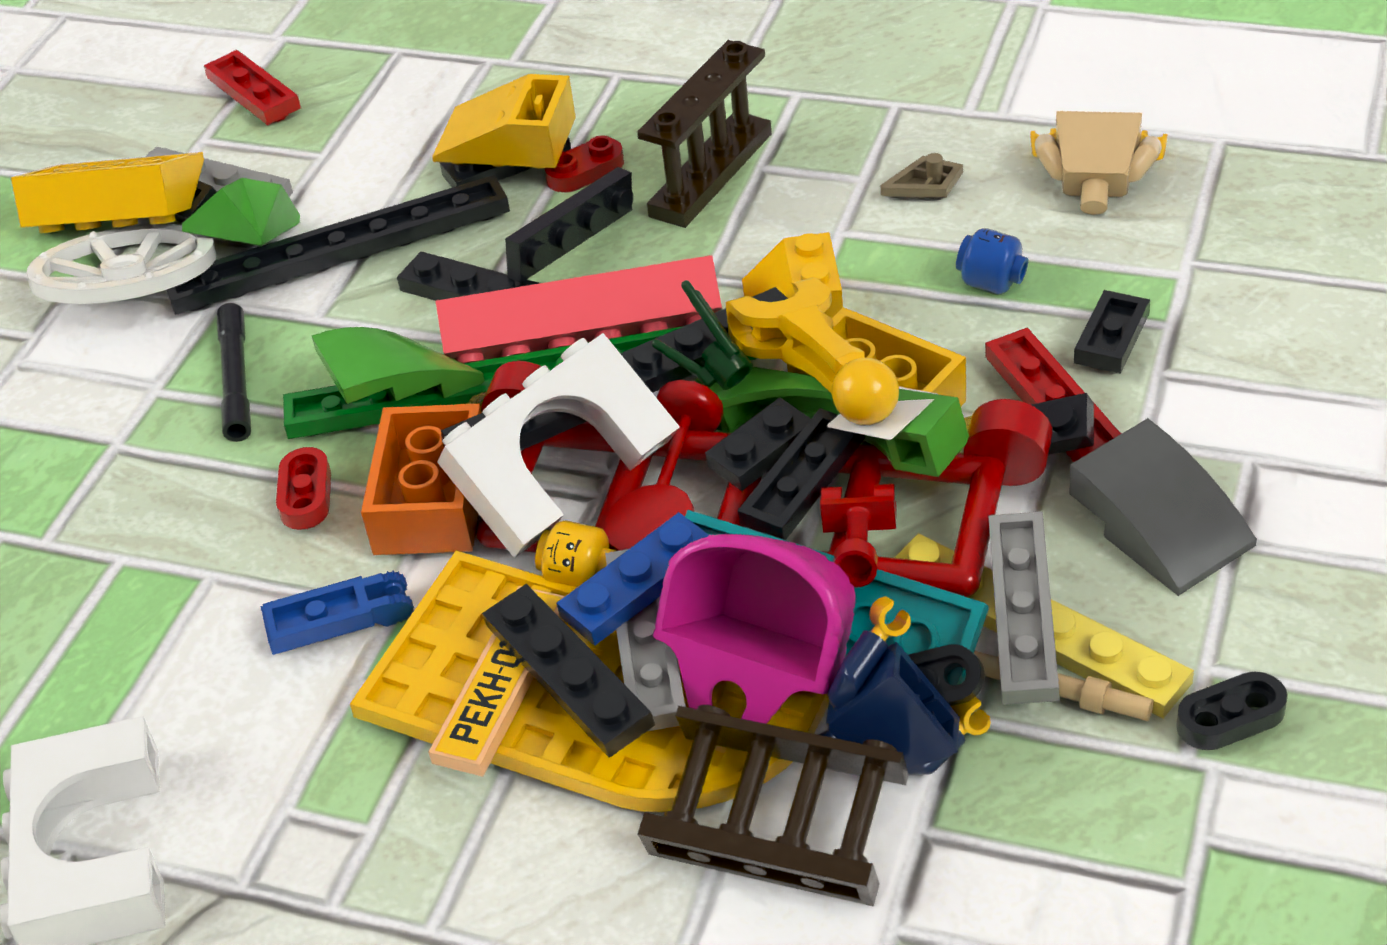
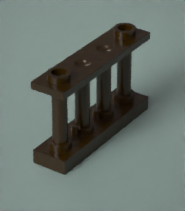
M727 40L637 131L638 139L661 145L666 184L647 202L648 216L650 218L686 228L772 135L771 120L749 114L746 76L765 57V49L747 45L741 41ZM731 93L732 114L726 119L724 99ZM709 116L711 136L704 142L702 122ZM686 140L689 159L681 166L679 146Z
M699 705L697 709L678 706L675 717L685 738L693 740L671 811H665L663 816L644 812L637 835L648 854L874 907L880 884L874 865L868 863L867 858L863 854L883 781L906 785L909 774L903 752L897 751L891 744L880 740L868 739L861 744L731 717L725 710L711 705ZM716 745L748 752L727 823L720 824L719 829L699 825L697 820L694 819ZM771 757L803 764L783 836L776 837L775 841L753 837V833L749 831ZM826 769L860 776L840 849L833 850L832 854L810 850V846L806 843Z

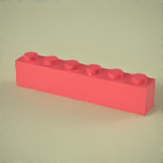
M708 255L437 300L436 307L443 353L461 363H470L570 346L581 338L591 342L602 333L608 339L686 326L702 318L681 287L682 282L685 280L689 281L694 289L702 294L714 313L722 310L713 256Z

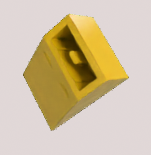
M527 74L456 106L432 155L433 162L486 164L496 167L524 166L536 169L556 168L576 118L569 75Z

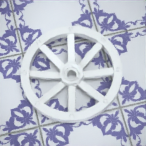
M181 224L127 226L100 232L92 231L89 235L67 241L41 253L29 264L27 277L32 293L47 301L65 304L115 302L161 292L197 277L214 263L216 251L213 237L182 232ZM159 243L178 244L149 261ZM141 244L135 254L116 256L111 248ZM194 251V252H193L191 255H189L188 257L183 258V259H180V258H182L183 256L187 255L188 253ZM95 253L102 263L100 268L72 261ZM57 271L77 277H49V275Z

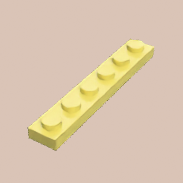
M918 533L894 558L951 564L954 551ZM984 566L979 589L968 598L984 602L989 606L983 626L997 633L993 571ZM1051 599L1058 665L1085 679L1088 676L1110 681L1114 689L1154 699L1152 713L1162 719L1193 684V669Z

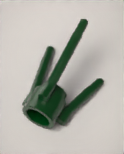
M685 280L681 284L682 289L716 339L702 353L701 358L705 361L704 367L659 339H653L651 345L667 358L697 376L708 388L717 382L723 390H729L739 384L750 373L753 363L732 341L702 294L695 290L689 281Z

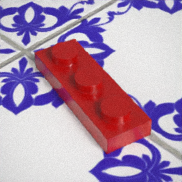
M237 49L203 65L208 80L266 125L285 119L287 115L301 109L298 95Z

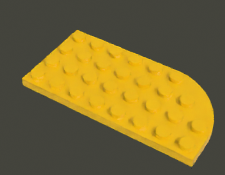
M456 550L351 701L350 707L354 718L433 744L493 634L487 627L482 613L516 591L518 586L525 584L531 589L562 596L568 595L577 587L549 582L543 576ZM564 621L624 683L617 631L615 630L594 646ZM680 671V677H681V683H682V689H683L685 707H688V708H689L688 701H687V697H686V692H685V688H684V684H683V680H682V675H681V671ZM534 678L490 764L621 808L643 812H665L672 809L693 740L685 738L680 726L647 731L609 758ZM732 681L718 682L712 691V706L725 710L731 717L742 718L747 704L744 691ZM810 691L793 693L767 724L814 734L828 708V693L817 694ZM716 745L696 809L734 799L748 752ZM771 757L763 784L785 770L793 761Z

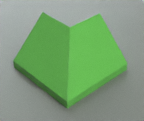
M240 178L221 188L182 223V232L262 246L299 224L300 214L281 184Z

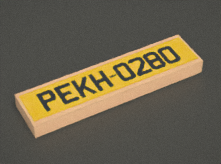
M532 589L560 617L556 603L565 596ZM494 634L491 635L428 751L432 764L483 777L534 680L531 673Z

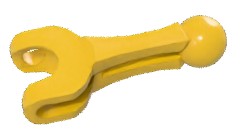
M812 277L792 283L796 294L786 300L766 302L759 301L751 296H744L725 302L729 336L746 356L759 359H781L786 364L808 373L832 394L836 409L848 421L859 425L875 424L887 418L896 407L899 398V384L895 374L883 362L873 358H865L863 350L850 345L834 331L833 320L824 313L831 305V289L817 278Z

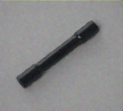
M226 303L217 310L218 341L221 345L223 400L221 402L222 433L226 439L239 442L247 439L251 434L250 403L246 391L244 358L245 320L244 311L241 306L235 303Z

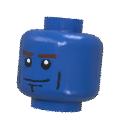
M982 228L977 230L973 236L966 235L963 239L956 259V269L961 271L962 279L966 285L1000 295L1007 292L1013 283L1021 284L1027 271L1029 259L1022 256V244L1017 237L992 229Z

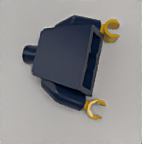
M881 597L870 608L869 616L874 628L871 632L865 630L844 658L828 690L829 704L826 719L828 730L818 735L861 744L868 739L889 743L897 751L903 752L909 775H930L951 755L958 752V749L965 743L964 735L967 732L972 735H981L987 732L991 723L990 716L982 709H979L981 700L977 697L966 703L950 706L897 642L888 646L885 642L889 636L903 635L908 631L911 619L909 613L900 610L891 623L885 624V616L892 609L894 600L889 597Z

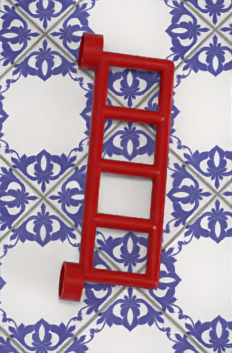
M512 361L501 365L496 370L482 402V412L501 395L507 393L512 399L525 389L522 385L523 381L542 366L527 361ZM997 399L982 404L974 411L968 429L969 438L964 446L963 453H958L939 477L896 470L887 456L874 445L860 444L839 471V473L850 474L844 498L874 497V485L880 484L881 477L970 485L951 564L878 556L877 569L961 596L970 597L975 594L980 586L990 541L988 515L996 514L1002 485L1020 486L1031 483L1038 479L1046 468L1053 431L1051 423L1044 413L1028 403L1013 399ZM589 422L580 424L521 450L523 461L531 474L534 471L543 446L615 453L598 430ZM688 430L678 459L707 461L705 452L731 433ZM672 438L631 471L621 459L619 460L594 527L604 530L605 517L611 507L625 494L642 487L652 457H666ZM762 476L743 491L728 482L716 519L745 527L740 525L737 510L761 482ZM481 518L476 531L478 541L487 548L507 550ZM834 532L829 551L821 552L834 555L838 545L846 540V532ZM539 540L523 552L536 553Z

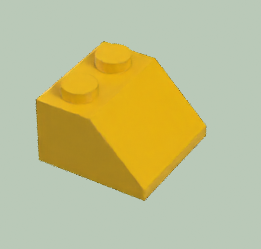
M806 233L796 237L783 238L742 279L744 296L753 297L776 287L787 298H790L796 294L792 283L814 277L831 289V305L824 313L830 318L835 316L843 308V298L830 233Z

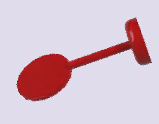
M676 380L668 382L660 388L656 398L680 428L672 437L657 483L642 486L625 494L611 507L605 517L604 531L608 536L609 545L612 549L616 551L630 549L678 512L685 516L687 510L694 511L693 504L687 493L676 486L670 485L688 430L714 432L722 420L724 414L723 403L718 395L707 386L695 381Z

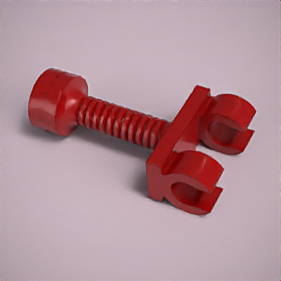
M895 484L874 485V497L842 498V487L821 488L820 509L823 533L846 532V540L836 548L833 562L845 572L850 584L854 588L866 586L874 580L877 574L878 560L875 548L867 542L868 531L896 529L897 504L895 501Z

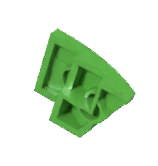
M345 327L311 335L317 354L346 404L385 389H389L394 399L398 401L434 386H437L442 396L446 398L484 383L481 371L391 331L368 327Z

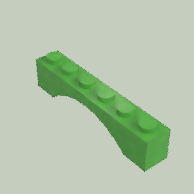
M753 367L739 384L729 390H723L717 382L709 388L718 395L723 403L724 410L722 420L714 432H734L779 397L809 418H812L819 408L838 415L840 414L834 405L832 394L814 377L806 374ZM698 378L695 380V382L704 385ZM899 389L898 401L934 400L893 439L887 440L865 435L864 441L874 445L887 456L896 470L939 477L965 446L969 438L958 397Z

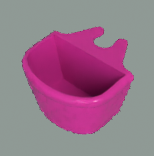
M709 535L689 543L669 560V566L663 580L653 638L667 644L675 653L679 662L689 708L697 709L699 705L712 706L714 686L720 681H732L741 687L746 696L747 704L741 719L767 724L793 693L799 691H810L817 694L828 693L845 658L846 643L849 640L854 617L855 590L854 586L850 584L848 576L837 564L828 561L826 556L806 546L754 535Z

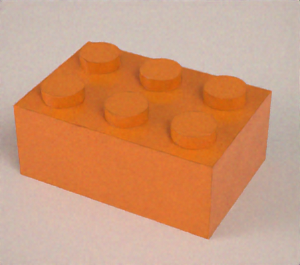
M480 403L383 408L361 510L373 555L455 552L456 550L460 552L473 551L479 514L437 461L444 449L441 430L481 414Z

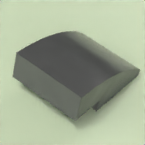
M1149 418L1070 464L1069 494L1105 522L1104 537L1177 596L1256 546L1257 538L1220 486L1178 442Z

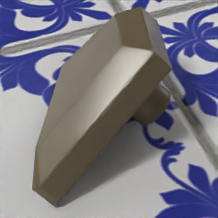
M930 153L927 156H922L881 184V195L893 198H945L963 174V164L945 161L939 153Z

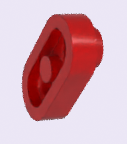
M601 135L562 152L556 168H544L548 187L557 192H572L595 182L617 167L622 168L624 165L622 144L616 139Z
M303 447L295 449L285 455L280 461L276 505L281 521L291 529L313 528L320 524L329 513L331 470L326 454L318 448Z

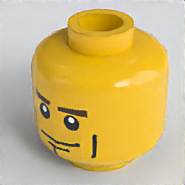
M560 521L555 524L552 530L547 529L541 534L536 548L535 567L537 570L542 571V576L546 581L579 587L607 566L605 553L615 552L616 550L609 549V539L603 529L572 521Z

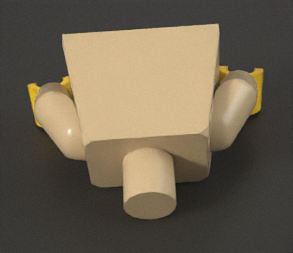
M1056 111V128L1050 129V133L1039 135L1035 131H1030L1031 151L1033 156L1040 159L1051 178L1062 181L1064 194L1081 196L1080 209L1084 213L1097 215L1107 210L1108 197H1123L1127 195L1130 182L1139 181L1155 161L1164 158L1168 134L1154 137L1149 136L1146 130L1141 132L1142 113Z

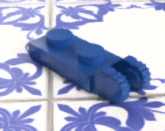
M394 570L392 572L387 571L386 574L379 573L365 578L359 576L262 604L263 606L260 607L272 654L275 655L375 626V623L388 627L395 625L397 622L402 623L403 620H408L407 618L414 611V606L410 596L405 594V591L408 590L406 578L399 571L394 572Z

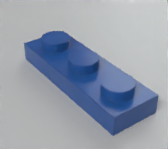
M678 512L558 601L556 604L560 618L594 646L597 645L618 627L661 596L663 580L669 566V560L674 554L689 543L708 537L709 534Z

